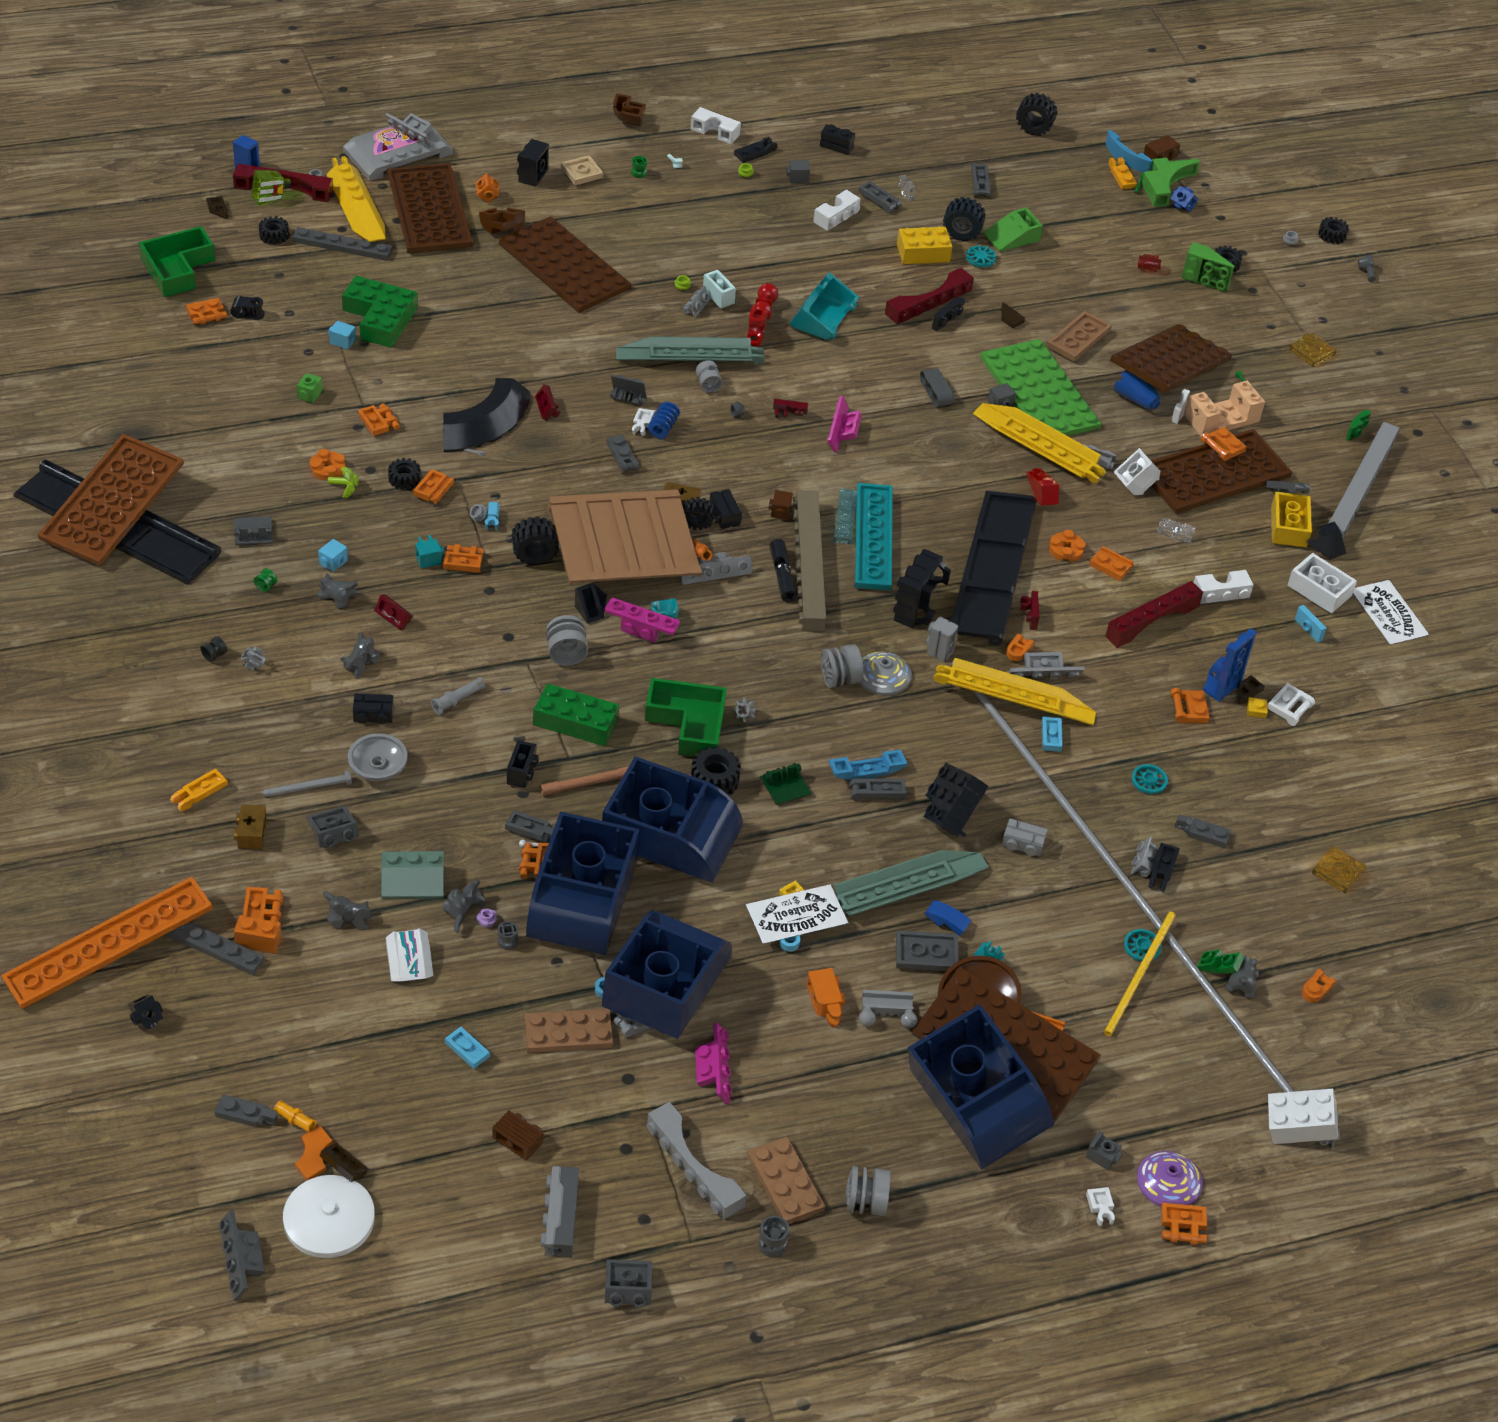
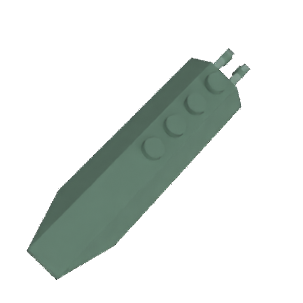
M647 337L616 348V360L703 362L709 360L713 362H753L754 364H762L765 361L763 348L751 347V338Z
M940 850L834 884V890L844 914L852 916L962 880L988 869L989 866L980 852Z

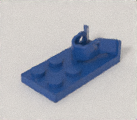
M1250 628L1246 633H1241L1234 643L1231 642L1227 646L1226 657H1220L1210 668L1203 691L1218 702L1222 701L1236 689L1243 680L1257 634L1256 631Z

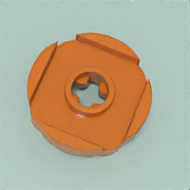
M320 449L317 454L312 456L309 462L312 475L320 480H328V477H341L343 475L341 468L346 467L344 455L328 451L327 449Z
M1065 530L1051 537L1049 552L1060 561L1069 559L1068 562H1074L1082 558L1086 543L1078 535L1074 534L1072 530Z

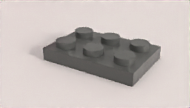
M896 930V968L947 971L954 963L959 961L958 934Z

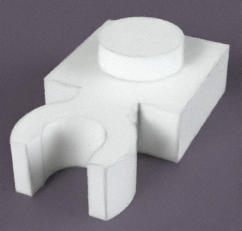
M638 409L633 420V435L640 431L641 436H645V428H648L655 410Z
M1109 1187L1088 1189L1086 1192L1091 1213H1098L1097 1224L1102 1226L1103 1218H1107L1110 1225H1113L1115 1219L1112 1212L1114 1204Z

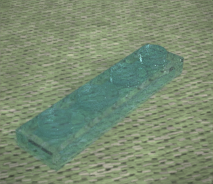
M840 488L833 542L851 544L857 490Z

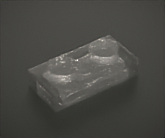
M1162 517L1157 534L1191 544L1196 527Z

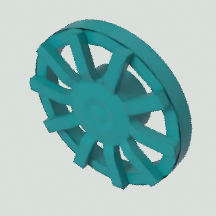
M977 245L971 246L967 250L966 259L976 267H989L995 263L996 254L988 246Z
M1143 764L1136 767L1131 777L1133 786L1139 792L1149 795L1160 794L1167 787L1168 783L1167 774L1158 766Z
M1146 929L1130 931L1123 943L1126 954L1133 958V960L1142 962L1152 944L1150 937L1154 939L1156 934ZM1136 934H1137V935H1138V938L1135 939V938L1133 937V935H1136ZM1128 939H1131L1134 943H1129L1127 941ZM1162 943L1160 944L1157 953L1153 957L1152 961L1156 960L1161 954Z

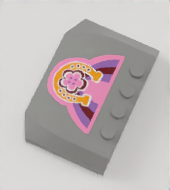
M391 126L353 137L343 146V152L369 181L384 177L383 171H386L388 168H396L436 154L439 158L454 154V149L434 127L427 135L433 143L431 147L427 144H421L418 139H412L407 133L403 134L398 128H392Z

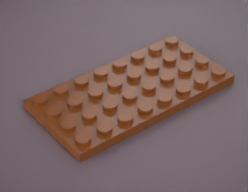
M122 434L39 532V540L101 566L183 466V459Z

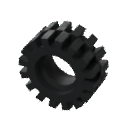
M269 216V219L264 218V221L261 220L259 223L260 239L264 243L268 242L269 245L271 243L273 245H276V243L282 244V241L286 242V239L288 240L289 238L287 220H283L282 217L278 219V216L274 218Z
M1327 217L1325 220H1322L1318 235L1323 241L1327 240V243L1332 242V244H1335L1336 242L1340 244V242L1343 243L1346 240L1349 225L1346 221L1343 222V219L1338 220L1337 217L1335 219Z
M1224 245V247L1219 246V248L1214 250L1234 265V272L1239 270L1242 254H1240L1239 250L1237 251V248L1232 249V246L1227 248V245Z
M398 458L396 462L392 461L388 468L389 483H391L392 487L395 485L396 489L401 487V490H404V488L410 490V487L415 488V485H418L421 481L419 463L416 464L415 460L411 462L410 458L408 460L402 458L401 461Z
M692 497L690 501L687 499L683 503L682 507L689 529L693 527V530H696V528L702 530V527L707 529L708 525H712L714 521V505L711 504V501H706V498L700 500V497H696V500H694ZM694 512H701V513H703V514H702V515H694V514H692V513H694Z

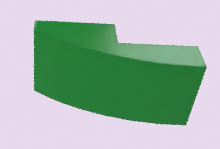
M1369 410L1362 411L1353 419L1346 437L1347 441L1358 438L1362 433V428L1369 424L1371 415Z
M1220 949L1206 951L1201 955L1197 967L1199 970L1211 973H1237L1244 960V956L1240 952L1224 955Z

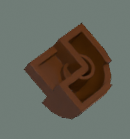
M616 93L613 102L615 116L622 122L641 126L646 104L632 102L631 96Z
M492 208L479 212V217L483 228L491 234L505 231L514 233L523 226L525 211L515 208H507V210Z

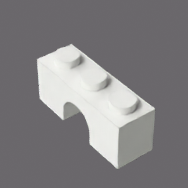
M701 107L691 116V130L705 134L708 130L718 131V140L732 144L740 136L741 122Z
M845 190L836 196L835 207L824 203L816 208L813 222L828 231L858 213L861 198Z
M1246 570L1229 572L1226 583L1216 581L1213 574L1195 576L1194 583L1203 591L1200 604L1250 598L1253 583Z

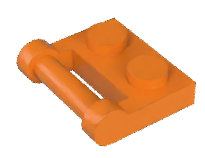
M1225 427L1211 433H1204L1200 439L1204 444H1208L1214 449L1223 461L1244 453L1247 447Z
M1180 688L1171 689L1170 694L1174 699L1176 709V722H1209L1210 718L1204 691L1181 690ZM1181 699H1185L1188 714L1183 710Z

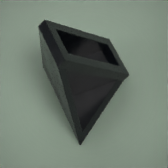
M1335 521L1317 527L1306 542L1328 557L1329 560L1347 554L1341 531Z
M593 582L575 588V608L587 624L605 618L604 612L608 595Z

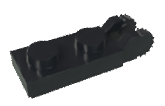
M765 137L761 142H755L734 150V155L742 163H746L768 155V153L775 151L778 146L777 143L772 142L770 137Z
M958 297L937 312L933 318L932 329L938 331L941 327H945L949 320H953L956 315H961L964 310L962 306L965 304V299Z
M1165 843L1160 844L1150 874L1149 888H1153L1156 881L1155 878L1158 877L1163 879L1160 891L1165 892L1180 848Z

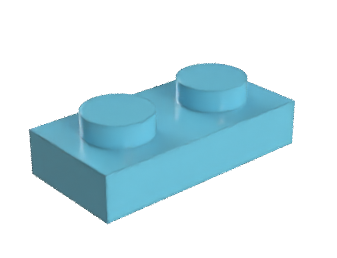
M1042 717V750L1061 752L1062 719Z
M459 1027L445 1038V1044L473 1069L490 1057V1052L462 1027Z

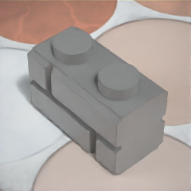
M938 617L935 622H931L928 627L930 635L926 640V645H928L927 654L933 657L936 656L937 659L943 662L947 661L954 652L958 625L948 622V620L942 617Z
M1009 818L1002 846L1007 847L1009 850H1018L1030 856L1040 857L1048 829Z

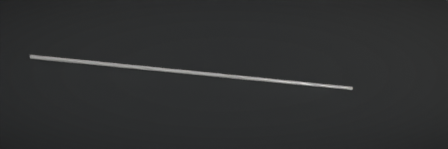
M974 692L1159 930L1163 922L986 695ZM1168 930L1164 938L1281 1089L1284 1092H1294Z

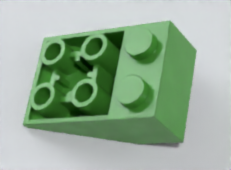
M1025 207L1012 211L985 230L983 234L999 252L1040 241L1043 225Z
M1193 242L1187 253L1182 279L1228 292L1234 265L1208 246Z

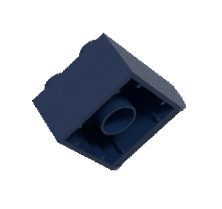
M636 756L602 813V821L639 829V857L712 883L743 827L739 808L717 786Z
M560 811L534 885L528 912L526 937L606 955L638 860L639 829Z
M652 910L643 917L605 972L602 1007L678 1039L730 960L732 944L720 937Z
M981 1004L907 1047L910 1071L981 1170L1054 1126L1050 1107L1038 1083Z

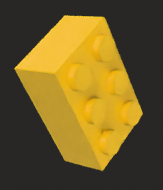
M946 227L905 228L898 231L897 247L903 264L950 262L952 244Z
M1275 492L1271 505L1272 543L1307 548L1308 543L1306 542L1312 533L1311 496Z

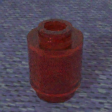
M1139 255L1137 268L1154 272L1160 269L1161 259H1159V256Z

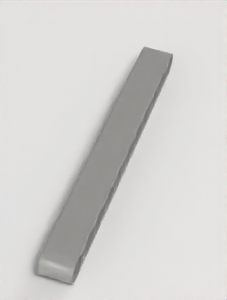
M1383 422L1329 523L1336 522L1341 531L1342 538L1345 536L1394 444L1400 427Z

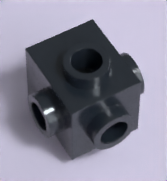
M146 994L128 1003L131 1011L130 1019L135 1026L151 1029L158 1025L159 1020L163 1019L161 1014L163 1012L162 1006L157 1000L155 1001L153 995Z

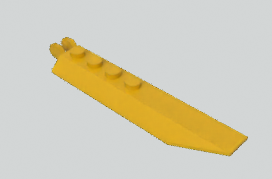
M342 156L341 165H338L336 158H332L333 168L327 173V177L333 178V190L353 232L369 242L385 240V224L358 169L348 164L346 156Z
M982 403L973 412L974 416L995 430L1081 478L1087 477L1090 482L1097 484L1100 481L1099 476L1103 477L1106 474L1105 469L1097 464L1101 454L1016 407Z
M954 658L952 667L940 664L935 669L936 674L933 678L937 683H947L1011 703L1094 725L1096 711L1063 688L958 658Z

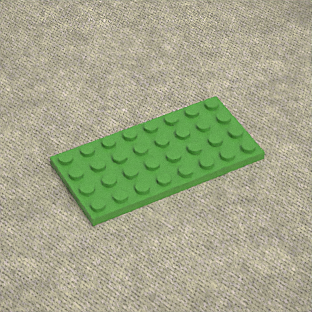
M1040 339L980 353L981 360L999 385L1008 383L1015 391L1014 407L1066 436L1100 429L1101 422Z

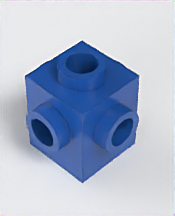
M1179 186L1178 189L1174 190L1171 200L1175 202L1173 204L1180 210L1184 208L1188 212L1193 209L1199 199L1193 194L1194 191L1187 186L1185 188Z

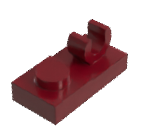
M543 384L535 395L541 417L544 420H548L550 416L557 418L561 413L557 410L559 406L554 403L550 386Z
M774 398L773 409L775 410V417L778 416L780 411L784 412L785 419L788 416V411L797 416L807 415L808 403Z
M1032 591L1030 598L1028 596H1021L1020 610L1027 611L1026 622H1029V629L1037 630L1040 618L1038 591Z
M386 594L380 595L374 609L376 613L399 630H404L406 624L410 623L413 615H410V612Z

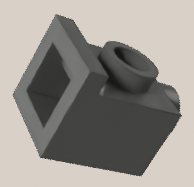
M1099 1131L1089 1145L1086 1158L1109 1171L1113 1164L1117 1165L1123 1155L1120 1152L1122 1146L1103 1136V1132Z

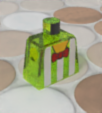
M254 170L251 197L257 205L280 200L283 197V189L291 188L290 180L284 179L278 171Z

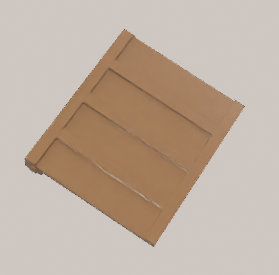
M678 489L549 496L547 510L549 515L553 517L569 585L580 582L689 575L701 577V567L698 563Z

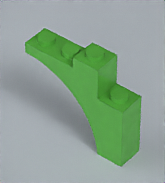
M1167 158L1152 159L1151 170L1144 172L1142 186L1154 207L1169 205L1171 197L1170 187L1176 181L1188 176L1197 175L1200 165L1198 159L1169 161Z

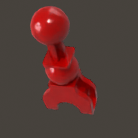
M765 283L759 287L757 292L758 298L749 314L747 338H752V336L759 338L757 340L751 339L752 347L761 346L767 320L772 315V303L778 298V289L771 283Z

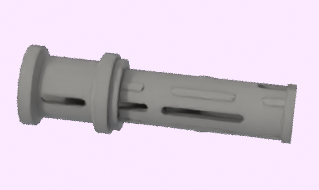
M478 677L453 692L447 691L442 697L431 700L432 709L436 714L440 715L443 713V710L449 707L454 708L458 701L484 689L486 684L483 682L478 685L483 681L481 677Z

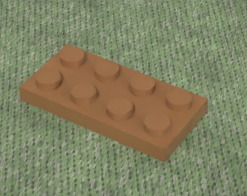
M1084 311L1051 338L1047 343V347L1075 361L1111 331L1112 325Z
M609 1009L525 1013L527 1053L613 1048Z
M788 1137L747 1151V1157L778 1215L784 1218L788 1224L825 1210L823 1201Z

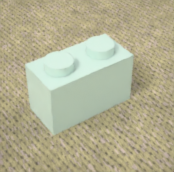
M719 270L704 274L703 286L706 287L709 297L720 308L735 304L736 288Z

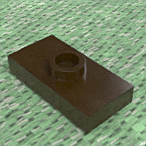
M338 1143L321 1150L320 1157L350 1182L366 1175L368 1168Z

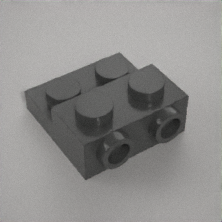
M346 806L307 816V822L320 848L332 847L339 842H350L354 838L359 837L357 823Z
M607 1260L605 1303H610L613 1306L633 1304L636 1307L651 1305L652 1261Z

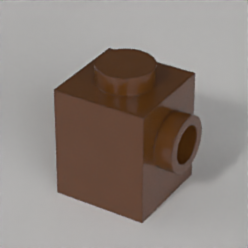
M775 490L774 499H770L768 509L772 510V518L789 520L792 492Z

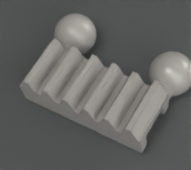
M863 990L862 1012L859 1015L860 1023L864 1026H871L874 1024L878 1013L883 1017L886 1014H889L890 1017L897 1014L898 1017H901V1024L905 1028H914L917 1025L918 1019L913 1013V992Z

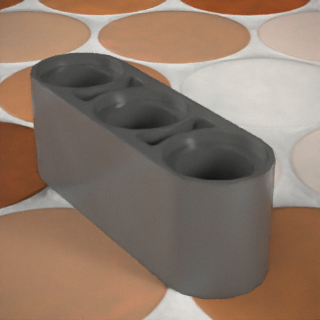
M938 368L920 372L921 383L936 408L954 404L953 392Z

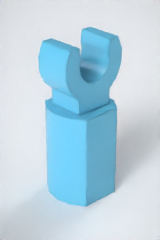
M498 502L488 503L485 520L486 530H488L489 525H494L495 530L499 528L500 504Z

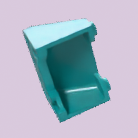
M828 272L811 292L788 325L793 329L824 340L830 338L833 340L838 334L836 331L837 326L849 310L852 312L858 304L856 302L859 296Z

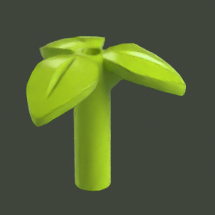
M342 467L341 470L345 478L328 477V484L347 485L343 498H348L355 491L354 485L358 487V474L354 475L350 468Z

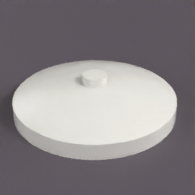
M338 1175L319 1176L302 1183L288 1197L283 1210L284 1230L289 1241L301 1252L318 1258H335L354 1251L369 1237L375 1220L374 1204L367 1190L358 1182H350L344 1176Z

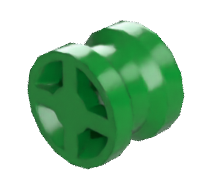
M268 568L263 569L260 575L253 579L255 586L263 592H267L271 585H275L278 581L276 574Z

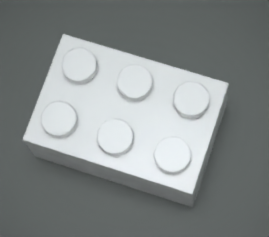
M1312 553L1292 570L1287 586L1332 614L1352 596L1357 580Z
M1333 1089L1268 1094L1269 1131L1273 1144L1338 1139L1337 1104Z

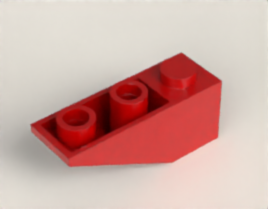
M1040 468L1026 471L1037 502L1041 506L1059 504V484Z

